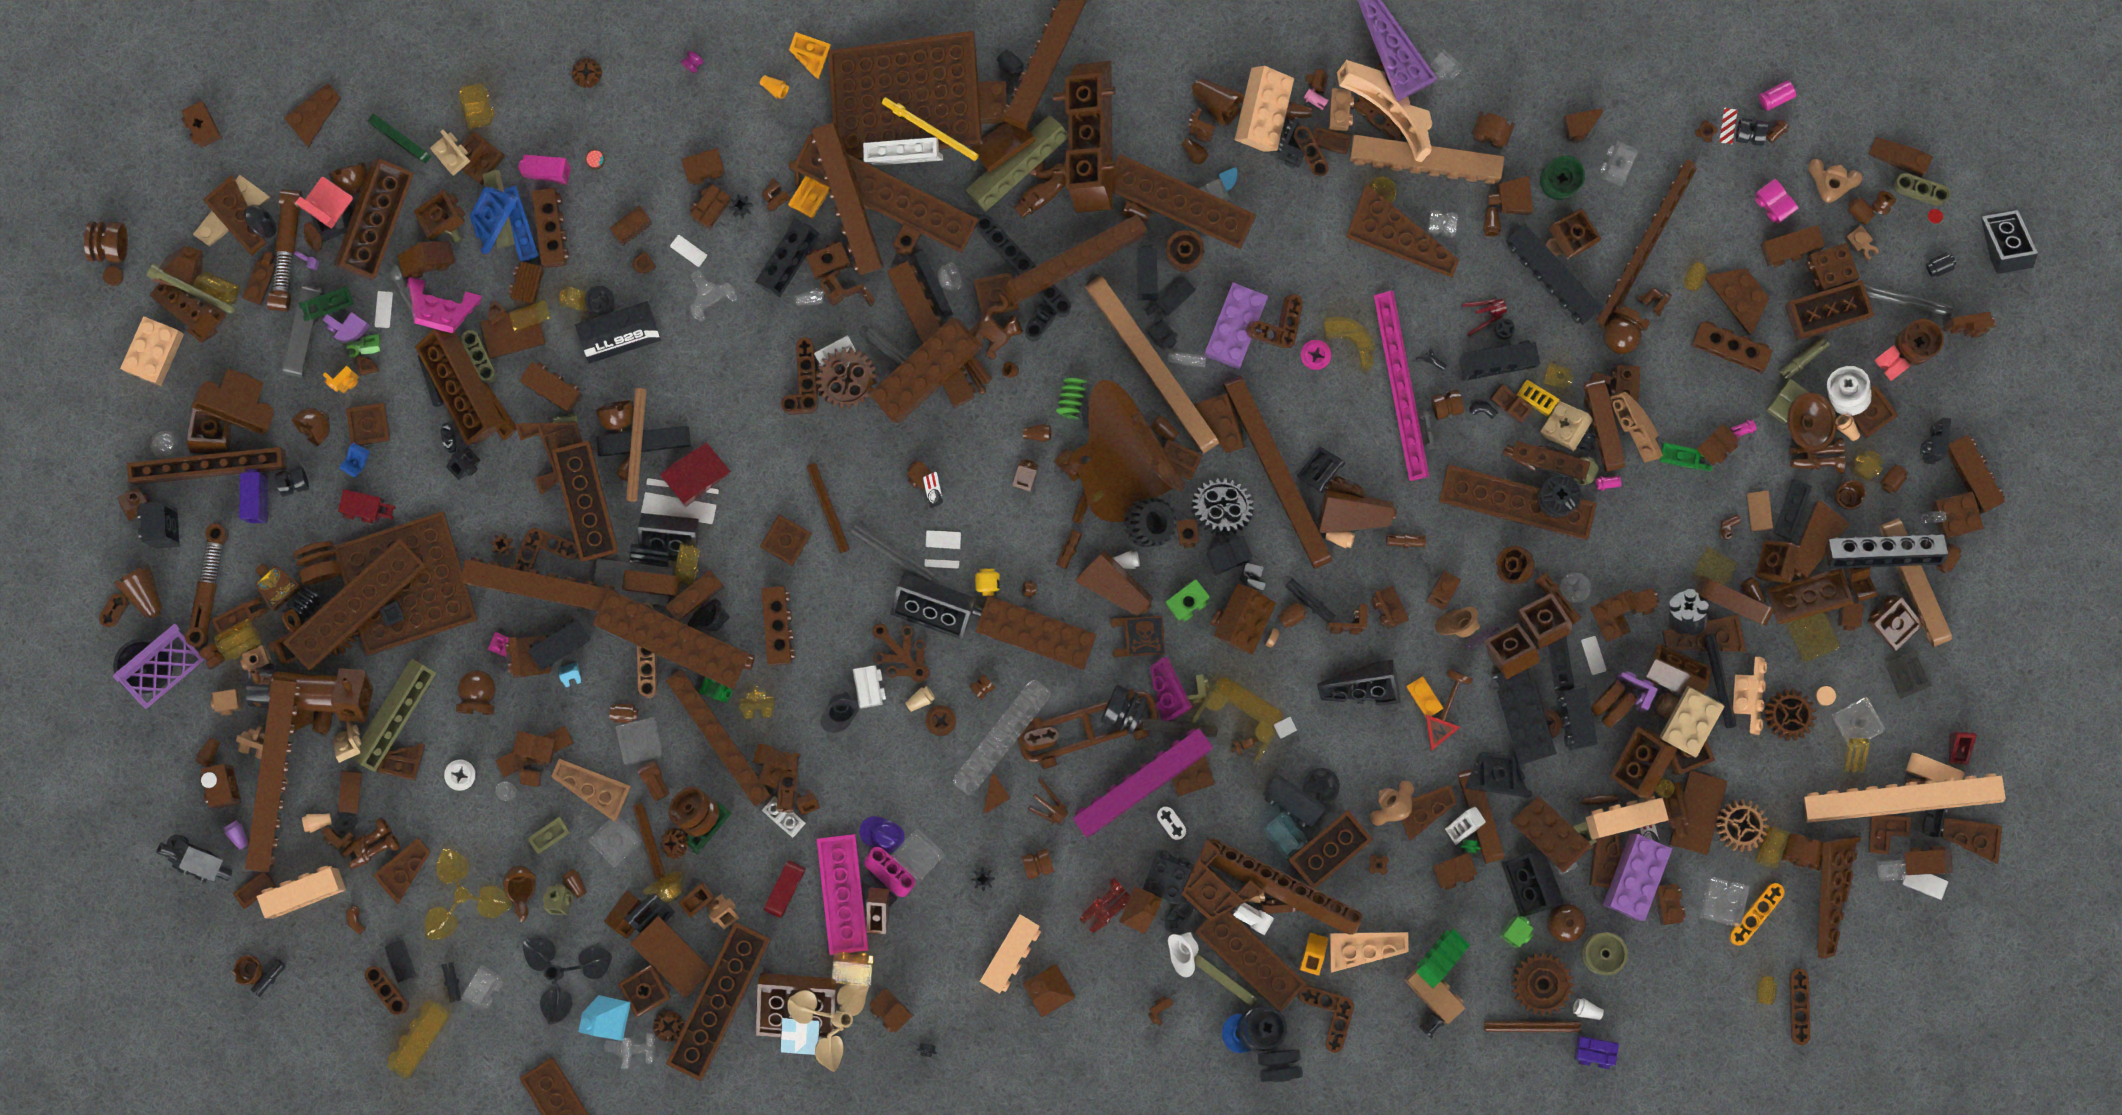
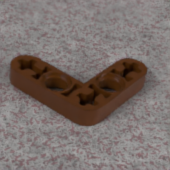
M1298 294L1287 295L1283 301L1279 326L1276 327L1262 321H1251L1246 327L1248 336L1279 348H1291L1296 340L1302 310V298ZM1288 316L1292 319L1291 326L1287 325ZM1254 328L1262 330V332L1257 333V331L1254 330ZM1270 329L1274 333V337L1272 340L1268 337V332Z
M532 528L526 533L513 566H518L521 569L522 564H519L521 560L529 564V567L524 566V572L532 569L540 549L568 560L576 559L579 554L575 543L543 530ZM538 532L540 539L535 540L533 544L537 546L536 549L526 546L527 542L531 544L533 541L530 537L531 534L535 535ZM556 539L558 541L557 548L549 549V540ZM562 542H565L563 546L566 548L574 546L575 554L567 556L568 552L561 549ZM531 550L533 552L532 559L525 560L523 552Z
M1304 987L1298 995L1301 1002L1334 1012L1325 1045L1328 1051L1332 1053L1341 1051L1354 1009L1353 1001L1347 997L1313 987ZM1308 989L1310 990V994L1316 996V992H1320L1317 998V1004L1313 1003L1315 999L1309 998L1308 1001H1305V997L1302 996V993L1307 992ZM1328 995L1331 997L1332 1002L1329 1006L1321 1004L1322 996ZM1345 1000L1350 1005V1009H1346L1344 1015H1348L1347 1019L1342 1016H1336L1337 1012L1341 1014L1342 1007L1339 1006ZM1338 1019L1345 1022V1028L1341 1031L1336 1030L1334 1027V1023ZM1332 1031L1337 1034H1343L1342 1038L1338 1036L1337 1042L1340 1043V1046L1335 1047L1334 1050L1331 1049L1332 1046L1329 1044L1335 1038V1035H1331Z

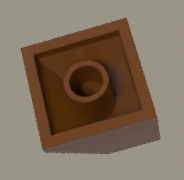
M184 246L166 257L161 264V269L165 273L192 286L203 269V251ZM152 279L153 282L174 286L162 279Z
M1135 886L1119 922L1145 934L1163 899Z
M1057 964L1022 983L1042 1017L1076 998Z

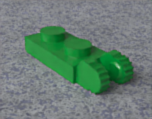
M1662 443L1661 452L1663 456L1659 458V462L1695 470L1712 471V466L1699 463V458H1706L1697 449Z

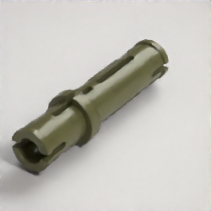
M1820 337L1819 340L1797 358L1791 359L1790 363L1778 372L1779 376L1783 375L1781 378L1787 381L1797 371H1802L1808 362L1830 346L1829 342L1825 343L1827 340L1824 337Z

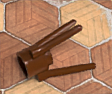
M1040 778L1038 781L1057 805L1052 807L1037 794H1034L1033 797L1050 810L1049 815L1031 807L1028 810L1049 820L1053 824L1054 822L1060 824L1069 812L1065 810L1066 806L1059 801Z

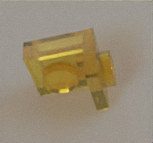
M572 287L564 288L559 294V306L586 312L587 309L585 308L584 301L586 292Z

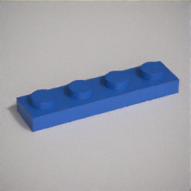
M517 186L504 189V192L518 198L509 218L520 261L528 262L540 258Z

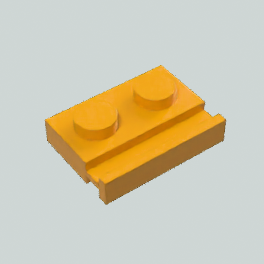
M805 176L788 205L813 219L828 195L830 188Z

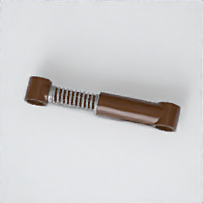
M281 189L280 214L275 252L278 253L276 258L277 267L275 268L276 274H274L276 277H274L273 291L269 292L267 298L268 310L288 312L290 309L291 296L287 292V282H289L287 279H289L288 273L290 272L289 269H291L289 267L291 266L289 264L291 263L290 259H292L290 256L294 255L299 209H301L295 202L299 197L303 198L302 191Z
M217 523L209 525L205 530L208 547H206L208 550H206L207 553L205 554L207 557H204L206 560H204L205 563L203 564L205 567H202L204 569L201 574L203 577L197 583L189 629L185 634L186 643L196 648H202L208 642V629L217 584L214 581L216 578L214 577L217 576L215 573H217L216 569H218L216 567L219 566L217 562L219 563L218 559L220 558L218 557L221 556L219 552L221 553L220 549H222V546L229 537L227 529ZM220 529V536L214 539L213 533ZM196 633H199L200 640L195 643L193 641V636Z

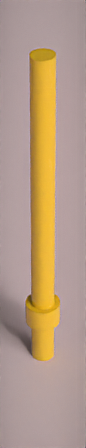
M886 97L882 100V104L893 110V113L897 116L906 118L970 159L977 160L979 156L977 153L907 111L906 107L900 103L896 104Z

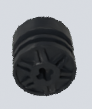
M1560 474L1547 479L1539 488L1536 498L1541 512L1548 517L1556 519L1563 518L1574 511L1580 504L1582 494L1581 488L1575 479L1571 476ZM1559 491H1561L1562 495H1565L1562 499L1556 495Z
M1117 684L1104 710L1101 722L1113 726L1117 720H1121L1120 730H1123L1128 723L1127 733L1132 734L1142 720L1146 710L1147 697L1142 696L1139 703H1137L1138 693H1135L1131 699H1128L1129 689Z

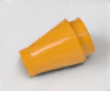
M764 75L760 80V85L775 98L783 99L789 90V86L786 85L785 81L771 78L767 75Z

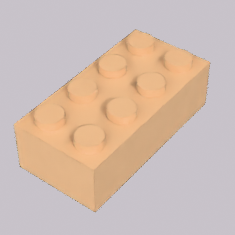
M1267 66L1251 68L1235 135L1236 141L1263 152L1278 150L1294 82L1293 77Z
M323 866L316 869L317 873L315 874L305 873L298 876L299 880L297 881L288 880L280 883L279 888L270 887L262 890V894L258 895L257 899L264 918L274 919L345 891L346 888L339 869L332 868V866Z

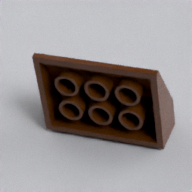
M760 973L757 984L756 1036L782 1037V1018L793 1019L788 1011L789 997L802 990L810 991L815 995L817 999L815 1011L829 1014L836 1012L838 978ZM813 1014L812 1020L819 1021L818 1040L827 1038V1035L835 1030L831 1018Z

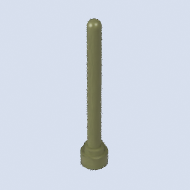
M155 263L148 270L147 277L153 280L162 279L228 313L235 311L233 306L165 273L161 266Z

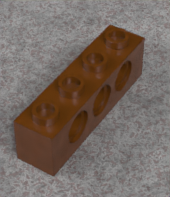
M555 188L532 191L541 264L544 269L567 265L566 260L569 259L568 248L564 247V241H567L566 231L562 230L561 223H564L563 211L559 210V204H562L561 194L557 193ZM547 206H553L551 213H544ZM550 224H555V230L548 232L547 227ZM552 243H558L556 250H549V246Z
M1710 321L1701 322L1698 325L1690 346L1762 374L1765 371L1773 352L1767 344L1758 342V344L1751 341V338L1744 335L1739 337L1733 334V331L1730 329L1715 327L1716 325ZM1716 335L1719 342L1713 343L1710 336ZM1728 342L1735 343L1736 350H1731L1728 347ZM1746 349H1751L1754 352L1753 358L1746 355Z
M785 586L761 588L767 665L792 664V659H795L794 648L790 646V640H793V629H789V621H792L791 610L787 609V602H790V591H786ZM775 602L782 603V609L778 612L772 610V605ZM777 621H782L784 624L783 629L780 631L774 630L773 627ZM779 640L785 641V647L782 650L775 648V644Z

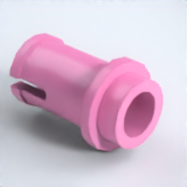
M1309 88L1304 99H1306V102L1309 101L1323 110L1329 100L1314 92L1315 89L1311 90Z

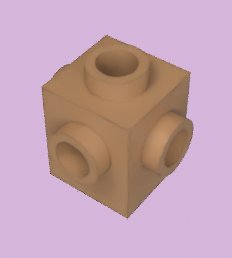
M722 894L706 905L710 911L708 914L709 918L714 924L717 922L723 930L739 919L734 910L736 908L734 902L730 898L726 899Z

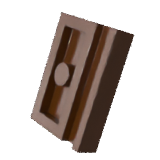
M1168 439L1164 447L1165 452L1180 476L1191 481L1203 455Z

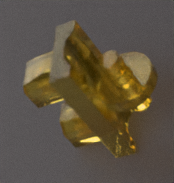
M753 687V693H746L747 699L740 700L739 710H742L744 719L754 718V709H761L762 717L764 718L772 717L775 697H766V692H758V687Z

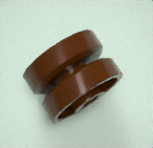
M1619 679L1591 706L1592 714L1595 716H1600L1607 710L1601 722L1608 729L1617 721H1620L1638 699L1631 691L1625 693L1621 698L1619 697L1625 690V685Z
M690 786L682 789L675 795L670 803L668 814L674 824L690 836L697 837L705 834L715 825L719 815V807L712 798L698 787Z

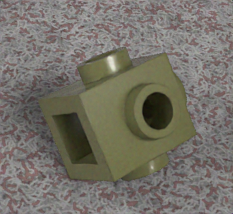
M562 884L547 886V891L543 896V909L549 914L568 915L570 905L573 903L572 892Z

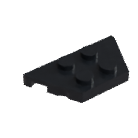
M1489 752L1479 753L1465 789L1527 798L1532 796V791L1527 790L1523 781L1526 778L1520 770L1516 756Z

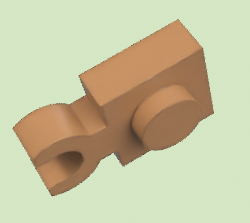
M1862 225L1845 237L1856 252L1863 251V256L1867 261L1871 259L1868 251H1873L1875 255L1879 253L1877 247L1869 244L1873 239Z

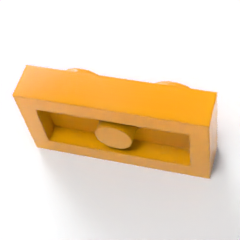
M1423 676L1406 686L1424 716L1425 714L1433 716L1444 709Z

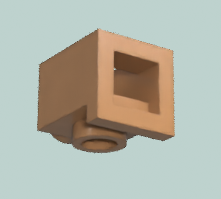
M261 645L256 649L241 654L243 657L240 660L241 665L248 672L254 668L264 669L273 665L266 646ZM253 656H256L257 661L255 663L251 662V658Z

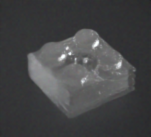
M1867 697L1832 715L1836 726L1850 749L1859 746L1886 730ZM1855 719L1862 720L1861 728L1855 725Z

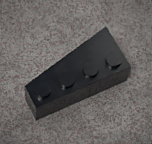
M1530 340L1519 342L1518 345L1505 344L1498 348L1489 347L1478 351L1464 352L1459 358L1463 381L1537 368L1540 365L1536 342L1530 343Z

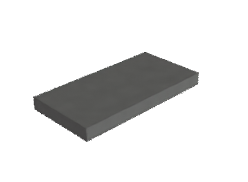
M597 559L594 575L595 586L602 588L603 584L614 586V590H617L618 594L638 603L646 602L658 606H666L669 603L670 596L622 590L624 570L673 575V568Z

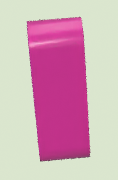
M874 847L864 860L866 868L897 896H907L915 886V878L884 849Z

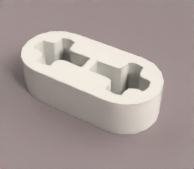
M1162 807L1157 813L1159 822L1172 839H1182L1186 834L1185 826L1171 808ZM1163 810L1165 812L1170 811L1169 818L1172 820L1170 824L1167 819H1161ZM1173 823L1177 828H1182L1181 836H1174L1172 834L1174 829L1171 825Z

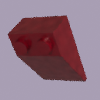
M706 442L662 472L660 476L682 504L687 507L731 471Z

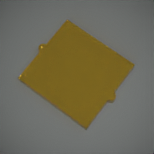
M1707 547L1702 558L1698 560L1699 564L1693 575L1700 579L1703 575L1725 586L1728 580L1732 578L1731 574L1737 563Z

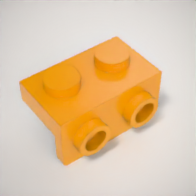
M348 366L334 379L326 372L323 374L326 378L324 382L334 391L338 392L340 390L342 393L354 388L359 378Z

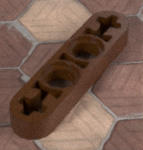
M1797 968L1792 970L1789 976L1791 1039L1795 1044L1805 1045L1810 1040L1809 976L1804 969ZM1798 972H1800V975H1804V979L1800 980V986L1804 985L1805 989H1794V985L1798 986V980L1794 979ZM1798 991L1803 992L1805 996L1804 1000L1800 1003L1794 998L1795 993ZM1798 1011H1802L1805 1014V1019L1802 1022H1798L1795 1019V1014ZM1795 1024L1806 1025V1028H1801L1802 1034H1805L1802 1042H1800L1799 1038H1796V1034H1799V1028H1795Z

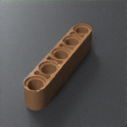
M646 602L641 603L642 605L650 607L651 609L655 610V608L651 604ZM637 645L638 690L644 697L651 698L656 695L658 690L657 654L651 652L649 655H644L642 652L643 648ZM649 664L652 666V672L646 675L643 673V667ZM646 684H651L653 687L652 691L645 694L643 687Z

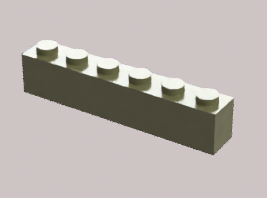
M1049 115L1031 131L1036 139L1033 143L990 173L987 170L966 189L972 201L986 212L1068 138V134L1063 126Z
M411 658L361 738V753L351 757L353 760L373 772L377 770L430 685L436 672Z

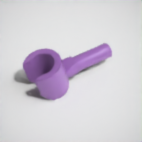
M298 251L295 252L297 257L307 261V268L318 269L319 261L314 257L305 256Z

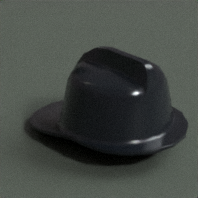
M715 599L696 611L690 618L687 626L700 632L705 630L718 631L729 619V614L721 608L720 601Z
M847 692L835 695L830 699L828 707L820 720L821 726L825 731L830 733L841 732L850 725L859 711L858 705Z

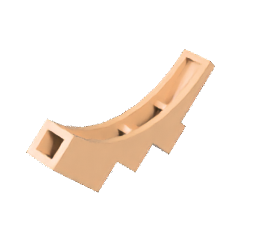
M1346 60L1337 72L1339 86L1363 96L1386 113L1406 137L1415 160L1422 162L1432 150L1427 131L1432 126L1430 112L1410 105L1409 97L1397 102L1392 87L1388 86L1385 72Z

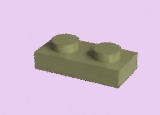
M558 817L527 839L536 853L540 855L571 832L562 818Z

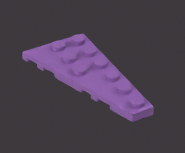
M1358 0L1397 102L1433 84L1438 78L1381 0Z

